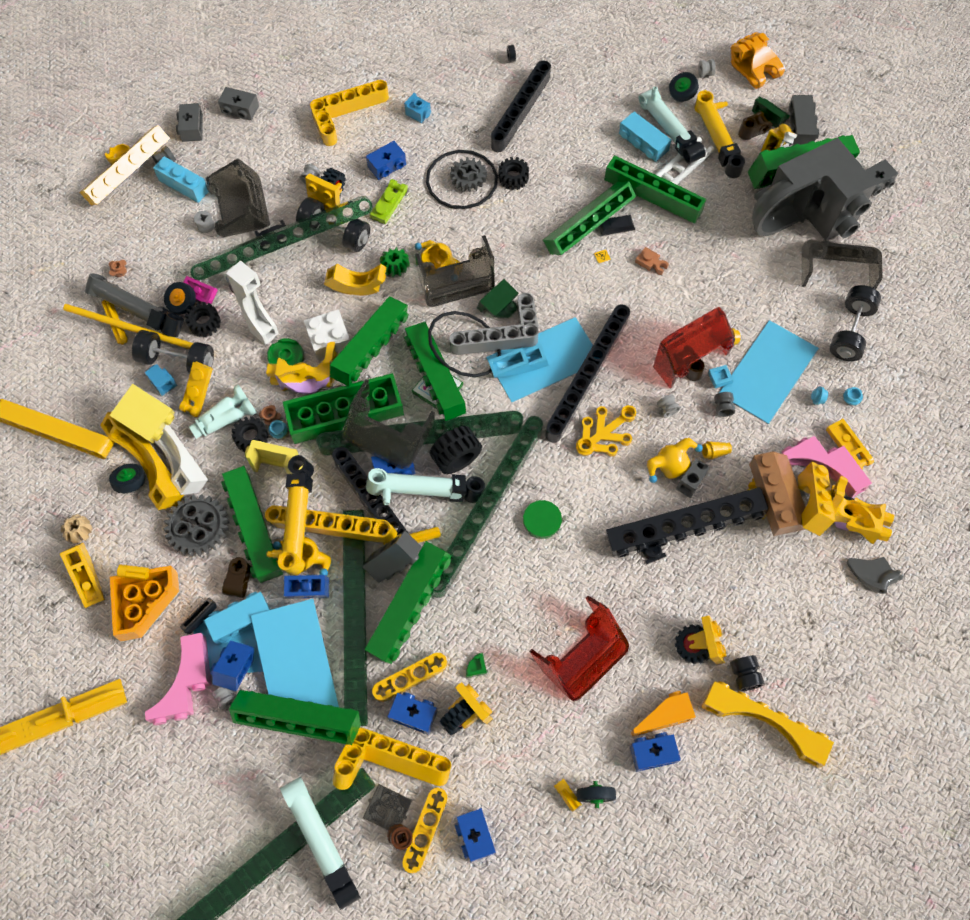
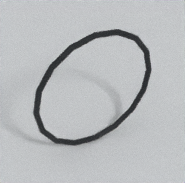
M455 150L444 153L433 161L427 170L426 177L429 193L440 204L455 209H468L481 205L491 198L497 188L498 174L494 164L484 155L472 150ZM456 153L476 155L483 158L492 167L495 175L494 187L489 195L478 203L467 206L451 205L440 200L432 192L429 178L435 164L444 157Z
M451 311L436 317L428 330L429 346L435 357L449 370L461 376L476 378L491 373V368L486 372L471 374L461 372L449 366L437 354L432 344L431 334L435 323L443 316L454 314L468 316L481 323L485 328L490 327L483 320L465 312ZM498 349V356H501V350Z

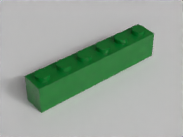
M614 155L606 167L605 181L613 185L616 182H630L636 196L694 224L703 212L706 198Z
M616 182L545 237L543 242L550 255H563L633 200L636 195L630 182Z
M389 296L330 364V378L348 387L353 381H357L363 369L368 368L373 357L378 356L383 345L386 346L390 337L397 333L399 326L407 321L409 316L407 313L408 305Z
M424 321L405 328L406 336H404V341L407 347H411V356L413 360L418 362L416 366L419 373L424 375L422 378L425 386H429L431 389L429 394L432 401L436 400L437 402L435 406L438 414L443 415L445 421L466 414L465 401L449 369L432 352L428 340L429 328ZM432 336V344H433V346H434V348H435L437 354L444 360V358H443V356H442V354H441V352H440V350H439V348H438V346H437V344H436V342H435V340H434V338H433V336Z
M245 466L222 473L224 481H221L224 491L229 493L230 497L227 498L230 509L234 508L235 514L232 517L235 525L240 526L241 531L238 532L241 542L246 544L247 549L244 550L247 560L252 562L253 566L250 567L253 578H257L260 583L283 575L282 569L278 566V558L267 557V552L275 549L273 548V543L248 471Z
M427 541L422 546L418 554L419 558L412 564L365 648L367 652L389 664H392L399 657L401 646L409 639L411 628L419 621L421 610L429 603L431 592L439 585L441 574L449 567L451 562L450 558L452 556Z
M239 690L229 708L232 722L235 724L347 745L353 744L361 726L359 711L278 697L271 694H261L254 691Z

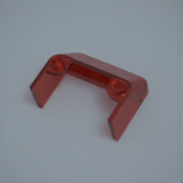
M717 307L661 341L653 368L670 389L673 388L676 378H683L689 373L688 369L692 363L716 349L723 351L726 356L730 353L731 348L734 346L735 338L722 308Z
M590 596L585 598L593 610L585 621V629L588 634L561 660L555 655H548L544 658L533 649L529 651L542 672L572 701L581 699L625 656L629 649V642L610 609Z

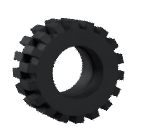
M459 426L443 434L433 444L429 454L441 472L448 475L458 472L471 464L480 454L482 445L468 426Z

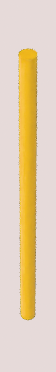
M65 304L63 307L64 311L138 333L140 330L155 332L160 336L161 341L186 349H190L193 344L192 342L170 337L69 304Z

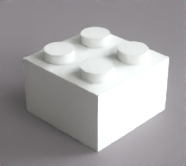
M339 309L304 320L317 361L325 358L327 343L335 342V350L337 355H339L350 342Z

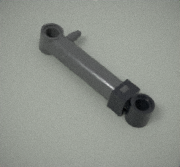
M89 274L84 290L86 294L104 299L146 321V325L155 330H161L167 336H179L184 322L181 316L172 313V311L162 306L156 307L119 288L117 284L108 282L107 278L102 275Z

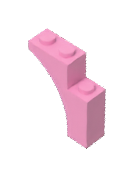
M813 436L809 439L805 437L796 446H788L781 452L788 456L790 465L807 467L811 462L823 465L828 469L829 477L836 483L840 476L845 477L848 480L845 493L849 497L853 498L862 493L872 484L845 446L838 449L834 447L826 452L817 438Z
M202 633L180 637L181 662L177 677L167 694L155 706L145 711L146 721L153 723V725H162L166 723V720L174 719L175 721L187 719L188 715L194 714L191 690L202 691L206 689V686L212 685L207 641Z

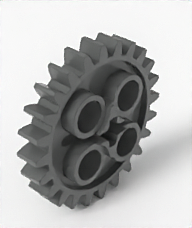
M193 494L192 500L185 497L184 503L178 500L179 506L177 508L171 507L174 512L167 513L170 520H164V523L168 526L163 528V530L168 533L165 535V538L170 540L168 543L171 547L174 546L177 552L181 550L182 555L188 552L190 557H193L196 552L201 557L202 551H205L208 555L209 548L216 550V543L222 545L220 538L227 537L223 531L229 530L225 524L230 523L228 518H225L228 514L226 511H223L224 507L222 504L219 505L217 499L212 501L211 496L205 499L203 494L197 499ZM196 511L193 516H189L190 512ZM214 517L211 522L206 523L208 518ZM183 528H187V531L185 533L180 534V531ZM205 534L202 540H197L200 535Z

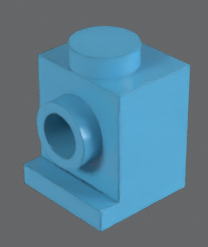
M413 93L404 103L405 115L420 123L431 114L430 103L417 97L416 93Z
M158 364L151 366L145 372L150 382L162 396L178 386L165 368L161 369Z

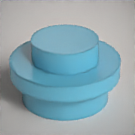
M821 386L814 389L811 394V399L815 405L824 404L828 398V391Z
M852 387L844 392L843 398L847 404L854 406L861 403L863 394L859 388Z
M275 420L269 426V434L276 439L283 438L288 432V427L285 422Z

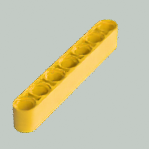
M0 399L1 423L101 459L107 458L115 443L105 435Z
M270 506L265 512L266 520L275 527L284 529L287 507ZM307 510L305 532L388 543L397 536L396 529L386 520ZM370 526L369 530L364 532L365 528ZM388 529V532L382 535L383 531Z

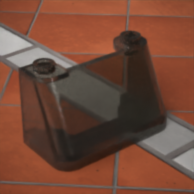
M237 158L206 177L208 192L218 198L222 221H216L214 228L219 236L228 237L264 229L270 225L260 177L243 161Z

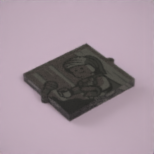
M378 784L372 799L368 800L369 805L363 818L389 830L392 825L402 824L407 819L406 814L413 800Z

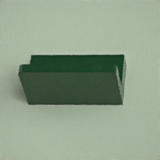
M760 96L755 99L752 112L756 114L762 111L765 114L764 117L773 124V127L777 128L789 119V114L767 99H763Z
M503 279L479 301L477 309L481 313L486 309L495 317L519 293Z

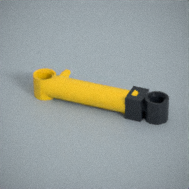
M702 90L697 95L694 109L701 115L718 150V159L721 166H726L725 174L730 178H738L742 173L745 158L741 155L738 144L733 143L717 110L727 107L728 103L726 101L714 103L713 94L710 91Z
M302 455L293 456L288 462V469L293 474H287L285 487L288 489V500L282 550L267 552V557L278 558L279 568L293 576L299 575L305 567L302 554L308 494L312 493L313 487L311 476L314 473V467Z

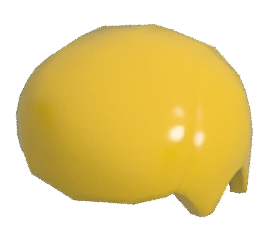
M118 144L113 148L110 147L109 154L105 153L104 155L112 165L130 147L126 144Z

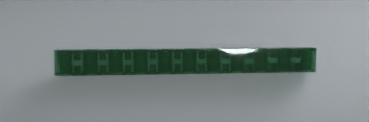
M367 196L357 197L196 261L191 267V276L195 280L206 279L230 269L240 260L246 263L367 215L372 211V202ZM362 201H367L369 206L366 209H361L359 204ZM347 207L353 210L349 216L343 214V210ZM329 214H334L336 216V220L334 222H328L326 220V217ZM318 221L320 226L314 229L310 227V223ZM296 227H300L303 229V233L296 235L293 230ZM284 234L287 239L281 242L277 239V236ZM266 240L270 243V247L263 248L260 243ZM251 247L254 253L248 255L244 252V249ZM229 254H235L237 256V260L230 261L227 256ZM217 260L221 266L215 268L211 265V262ZM201 267L204 270V273H196L195 268Z
M506 411L455 417L447 421L445 419L324 432L318 435L316 442L320 453L330 456L337 447H346L350 453L433 444L443 434L459 426H468L476 438L517 434L523 429V415L518 411ZM511 421H518L519 423L512 424ZM493 423H499L500 425H499V426H493L492 424H493ZM480 425L481 428L476 429L473 426ZM438 429L444 430L442 433L435 432ZM420 431L425 432L423 435H417ZM399 434H406L404 437H398ZM381 436H387L386 439H379ZM362 438H368L365 442L360 441ZM344 440H349L346 444L341 443ZM325 442H330L328 446H322Z
M531 416L526 420L451 543L447 553L452 556L449 567H452L453 571L441 574L440 584L443 585V588L440 590L433 589L431 592L433 597L441 598L449 590L539 440L543 429L541 418ZM531 426H537L538 429H535V430H534V429H531L530 427H531ZM528 441L529 444L524 445L521 442ZM513 456H519L520 459H519V460H513L511 457H513ZM509 471L511 474L505 476L502 472ZM498 486L502 489L500 491H494L492 488ZM485 502H490L492 506L484 507L483 504ZM475 518H481L483 520L481 523L473 522ZM466 534H471L473 538L470 540H466L463 538V536ZM456 550L463 552L461 556L453 555Z
M363 509L343 510L344 515L364 517ZM343 537L344 708L359 711L361 726H367L365 569L362 567L365 563V540Z
M364 768L359 769L352 785L348 789L340 790L335 788L315 805L326 828L376 786ZM297 821L177 920H217L308 844Z

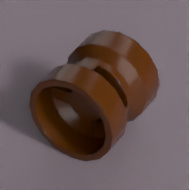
M398 823L389 828L387 839L396 849L404 850L411 845L413 835L407 827Z

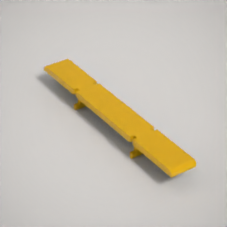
M121 679L69 699L70 703L67 702L66 697H61V703L0 727V755L73 726L74 720L76 723H80L126 704L127 699Z

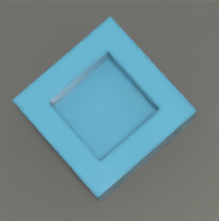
M727 365L709 369L708 375L714 388L733 383V378Z

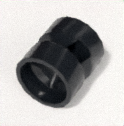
M756 655L738 658L730 662L733 674L738 676L736 678L738 691H749L765 685L762 674L757 672L760 666Z

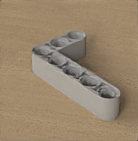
M522 293L518 296L517 311L520 325L453 332L449 338L451 352L456 355L497 351L498 349L508 350L535 346L538 343L539 328L533 296L529 293Z

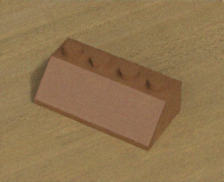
M774 451L754 455L749 466L756 487H761L767 503L768 511L766 516L773 536L806 530L802 526L801 516L805 509V504L788 456Z

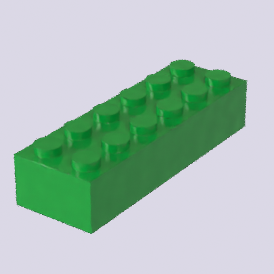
M853 135L837 137L855 158L860 154ZM826 138L818 142L811 141L807 144H795L791 147H779L776 150L760 152L748 170L754 190L771 185L779 165L836 138Z
M393 373L353 383L349 387L345 385L283 402L290 435L294 444L404 416L403 405Z

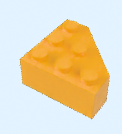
M171 565L149 569V577L146 580L118 577L117 575L110 576L112 626L115 638L120 641L142 638L179 592L178 572Z

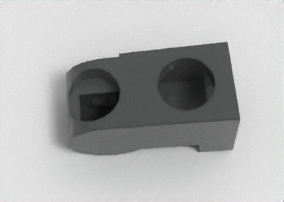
M696 459L681 478L676 489L691 498L709 471L710 466Z

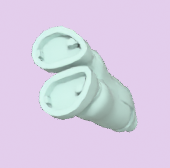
M239 384L234 386V397L223 398L215 406L202 414L198 420L196 419V423L189 426L196 439L202 435L207 436L226 425L238 422L245 415H255L257 413Z

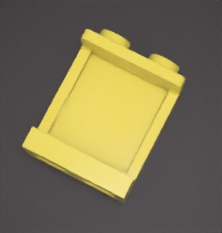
M132 384L110 416L153 444L162 437L164 427L172 423L175 412Z
M252 440L250 446H247L245 451V457L254 472H258L260 464L265 463L285 468L287 474H293L288 469V462L293 456L299 455L296 449Z

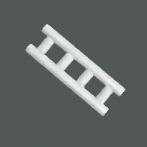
M698 136L697 141L702 142L701 137ZM713 146L705 148V157L691 163L686 168L678 164L683 159V156L678 153L655 175L678 185L715 151V148ZM672 168L680 173L675 178L667 173Z

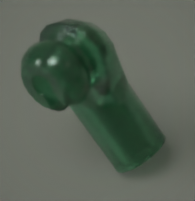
M512 300L495 317H511L517 310V303Z

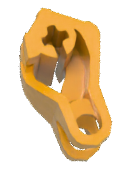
M758 32L739 39L737 43L732 44L730 47L732 66L745 76L755 89L763 87L766 82L763 72L776 79L781 77L785 71L780 59L772 49L767 47L769 38L764 33Z

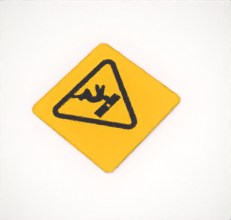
M606 249L594 253L598 263L611 260Z

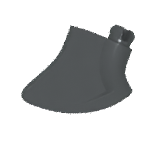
M885 557L875 560L849 558L847 560V565L856 578L866 587L877 593H887L889 585L903 579V574L900 575L901 571L893 570Z

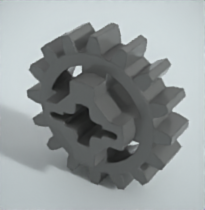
M466 157L465 161L460 159V163L454 162V167H451L450 179H452V184H456L457 189L462 187L463 192L465 189L471 192L472 188L477 191L478 186L483 187V182H486L487 170H485V165H481L480 160L475 162V158L469 160Z

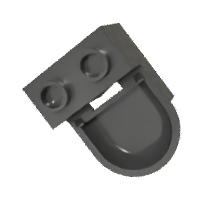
M836 138L778 166L772 184L762 188L754 195L757 201L752 213L754 229L760 236H769L800 221L804 223V220L807 219L825 241L838 235L843 239L847 238L859 229L860 223L858 219L860 215L871 207L872 202L869 198L877 183L839 138Z

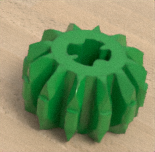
M397 247L394 250L389 248L388 252L383 251L380 257V263L386 267V276L391 274L394 277L398 274L400 277L401 272L406 273L407 268L410 266L408 254L403 249L398 251Z

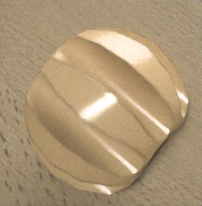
M79 514L72 515L71 518L67 517L64 520V525H61L63 538L67 542L80 544L82 540L86 541L89 538L88 534L92 533L90 520Z

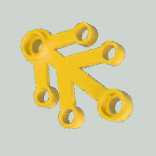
M631 405L624 406L621 415L604 427L608 411L604 406L598 407L596 410V434L591 438L590 429L593 426V419L591 417H584L581 424L583 435L576 443L577 452L583 456H588L593 451L606 453L610 457L615 456L618 451V447L615 444L601 445L596 443L600 440L621 442L624 446L630 445L632 436L629 433L616 434L611 432L624 422L633 421L636 417V409ZM599 411H604L605 414L601 415ZM589 421L591 424L585 425L584 422ZM627 437L629 441L626 442L623 438ZM586 445L588 449H583L582 446ZM609 448L615 449V452H610Z

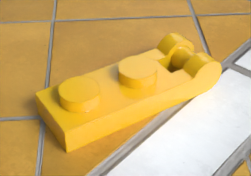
M197 361L193 362L179 410L190 412L194 417L200 415L213 368Z
M844 419L826 428V431L839 448L845 446L861 469L865 465L869 466L874 463L871 454ZM859 454L862 457V459L859 460L857 458V455Z

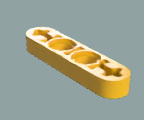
M433 653L377 682L372 689L374 698L379 702L388 701L394 698L397 693L401 694L436 676L446 669V657L442 653ZM435 658H438V660H443L441 662V667L438 668V666L435 665L431 667V670L433 672L429 673L428 667L425 665V663L428 662L429 666H431L435 663ZM417 667L425 669V675L421 678H417L413 674ZM398 677H404L407 680L406 685L402 688L395 685V680ZM391 681L392 687L394 688L395 692L392 693L390 688L389 690L385 691L386 695L384 697H382L381 695H377V693L379 692L378 688L382 687L383 689H386L390 687L388 682Z
M434 788L428 794L413 832L412 843L407 848L403 858V868L408 873L414 874L419 872L424 864L448 800L447 793L442 788ZM438 792H441V797L444 800L443 802L439 801L436 807L440 809V812L437 813L433 809H427L429 804L432 807L434 805L433 794L437 795ZM427 813H433L436 816V822L432 826L424 824L423 819ZM420 834L425 835L428 840L426 846L422 848L417 847L415 844V838ZM413 847L415 850L424 853L422 857L419 854L417 855L416 861L419 865L411 870L407 860L412 859L414 856V852H410Z

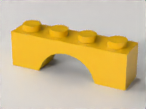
M811 462L797 476L799 489L810 494L807 506L801 514L802 526L820 536L835 522L828 469L823 465Z

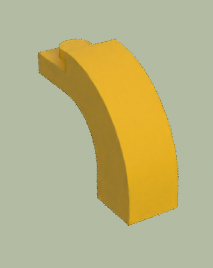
M335 264L327 269L324 285L344 294L359 296L375 294L379 292L380 284H383L386 279V267L380 264L367 272H354L339 264Z

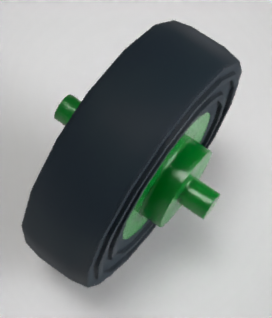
M690 72L677 74L669 84L670 95L679 102L690 100L699 89L697 78Z
M132 463L117 467L109 477L113 490L123 494L138 490L146 480L142 467Z
M593 781V785L577 789V801L595 804V809H598L599 804H603V802L616 800L615 788L598 785V781Z

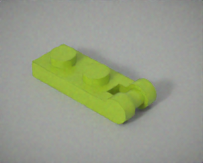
M391 179L387 189L370 213V218L386 225L406 194L408 185L399 184L396 180Z

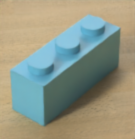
M635 111L620 123L619 134L621 137L628 140L635 148L641 150L648 158L656 162L669 151L672 139Z
M165 156L153 167L160 182L197 203L209 192L204 178Z
M253 592L246 596L245 600L233 602L227 606V609L221 612L215 611L208 616L209 618L204 621L213 641L220 645L252 629L251 615L268 611L270 607L261 592Z

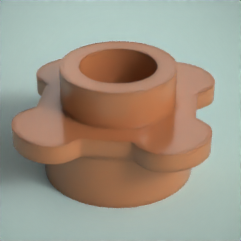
M123 259L109 262V274L116 277L124 276L127 273L125 267L127 262Z
M269 405L259 412V417L263 418L266 426H270L273 421L281 419V414L276 411L274 405Z

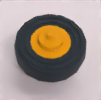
M174 282L166 289L164 303L166 308L173 313L179 315L186 314L187 310H191V306L195 305L196 294L189 284Z

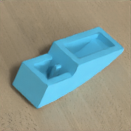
M541 344L523 350L522 347L488 360L494 378L518 375L548 366V361Z

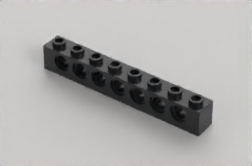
M761 487L606 529V536L613 557L618 556V558L628 556L629 552L636 550L637 552H644L650 546L662 547L672 540L680 542L687 539V536L694 534L695 536H701L706 534V531L712 529L720 531L730 524L738 526L745 523V520L753 519L755 521L762 519L768 511V506ZM747 505L750 510L742 511L739 506ZM727 510L730 516H722L720 511ZM707 515L711 518V521L704 522L701 516ZM690 521L692 526L684 527L682 522ZM664 526H670L673 529V531L670 533H666L662 530V528ZM646 531H650L654 534V536L652 538H646L644 537L643 533ZM631 536L635 541L629 544L624 541V538Z

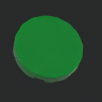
M290 338L277 340L278 342L273 343L267 352L269 364H277L278 358L285 360L288 365L292 366L304 361L302 346L296 340Z
M546 500L535 501L525 509L523 524L533 537L539 539L550 538L560 530L562 515L559 508L552 502Z

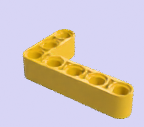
M376 80L311 101L312 116L321 139L326 146H333L337 143L336 130L331 118L386 102L389 98L386 81Z
M359 728L353 744H346L334 767L332 782L337 789H348L352 785L363 761L367 760L430 784L443 786L448 782L452 764L448 758L365 728Z

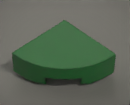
M483 653L475 655L469 662L466 669V678L487 674Z

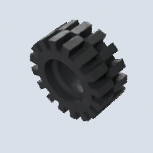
M510 157V160L506 158L505 162L502 161L501 165H499V182L503 187L506 185V189L511 187V190H514V187H517V190H519L520 186L523 188L529 180V166L527 162L524 163L523 159L519 161V157H516V160H513V157ZM510 171H517L520 174L517 176H510L507 173Z
M202 302V305L196 303V307L192 305V310L188 309V314H185V322L188 328L197 337H201V334L203 337H207L206 334L208 333L209 336H212V331L216 333V327L220 328L219 323H221L216 308L212 307L210 303L207 305L206 302ZM202 316L210 317L206 323L198 324L196 322Z
M250 416V420H248V417H244L245 421L239 419V425L236 423L233 425L235 427L231 431L233 433L231 434L233 441L238 449L243 450V452L246 451L247 446H250L252 440L268 442L267 429L259 418L255 419L253 416ZM251 429L257 431V436L254 439L245 440L243 438V434Z

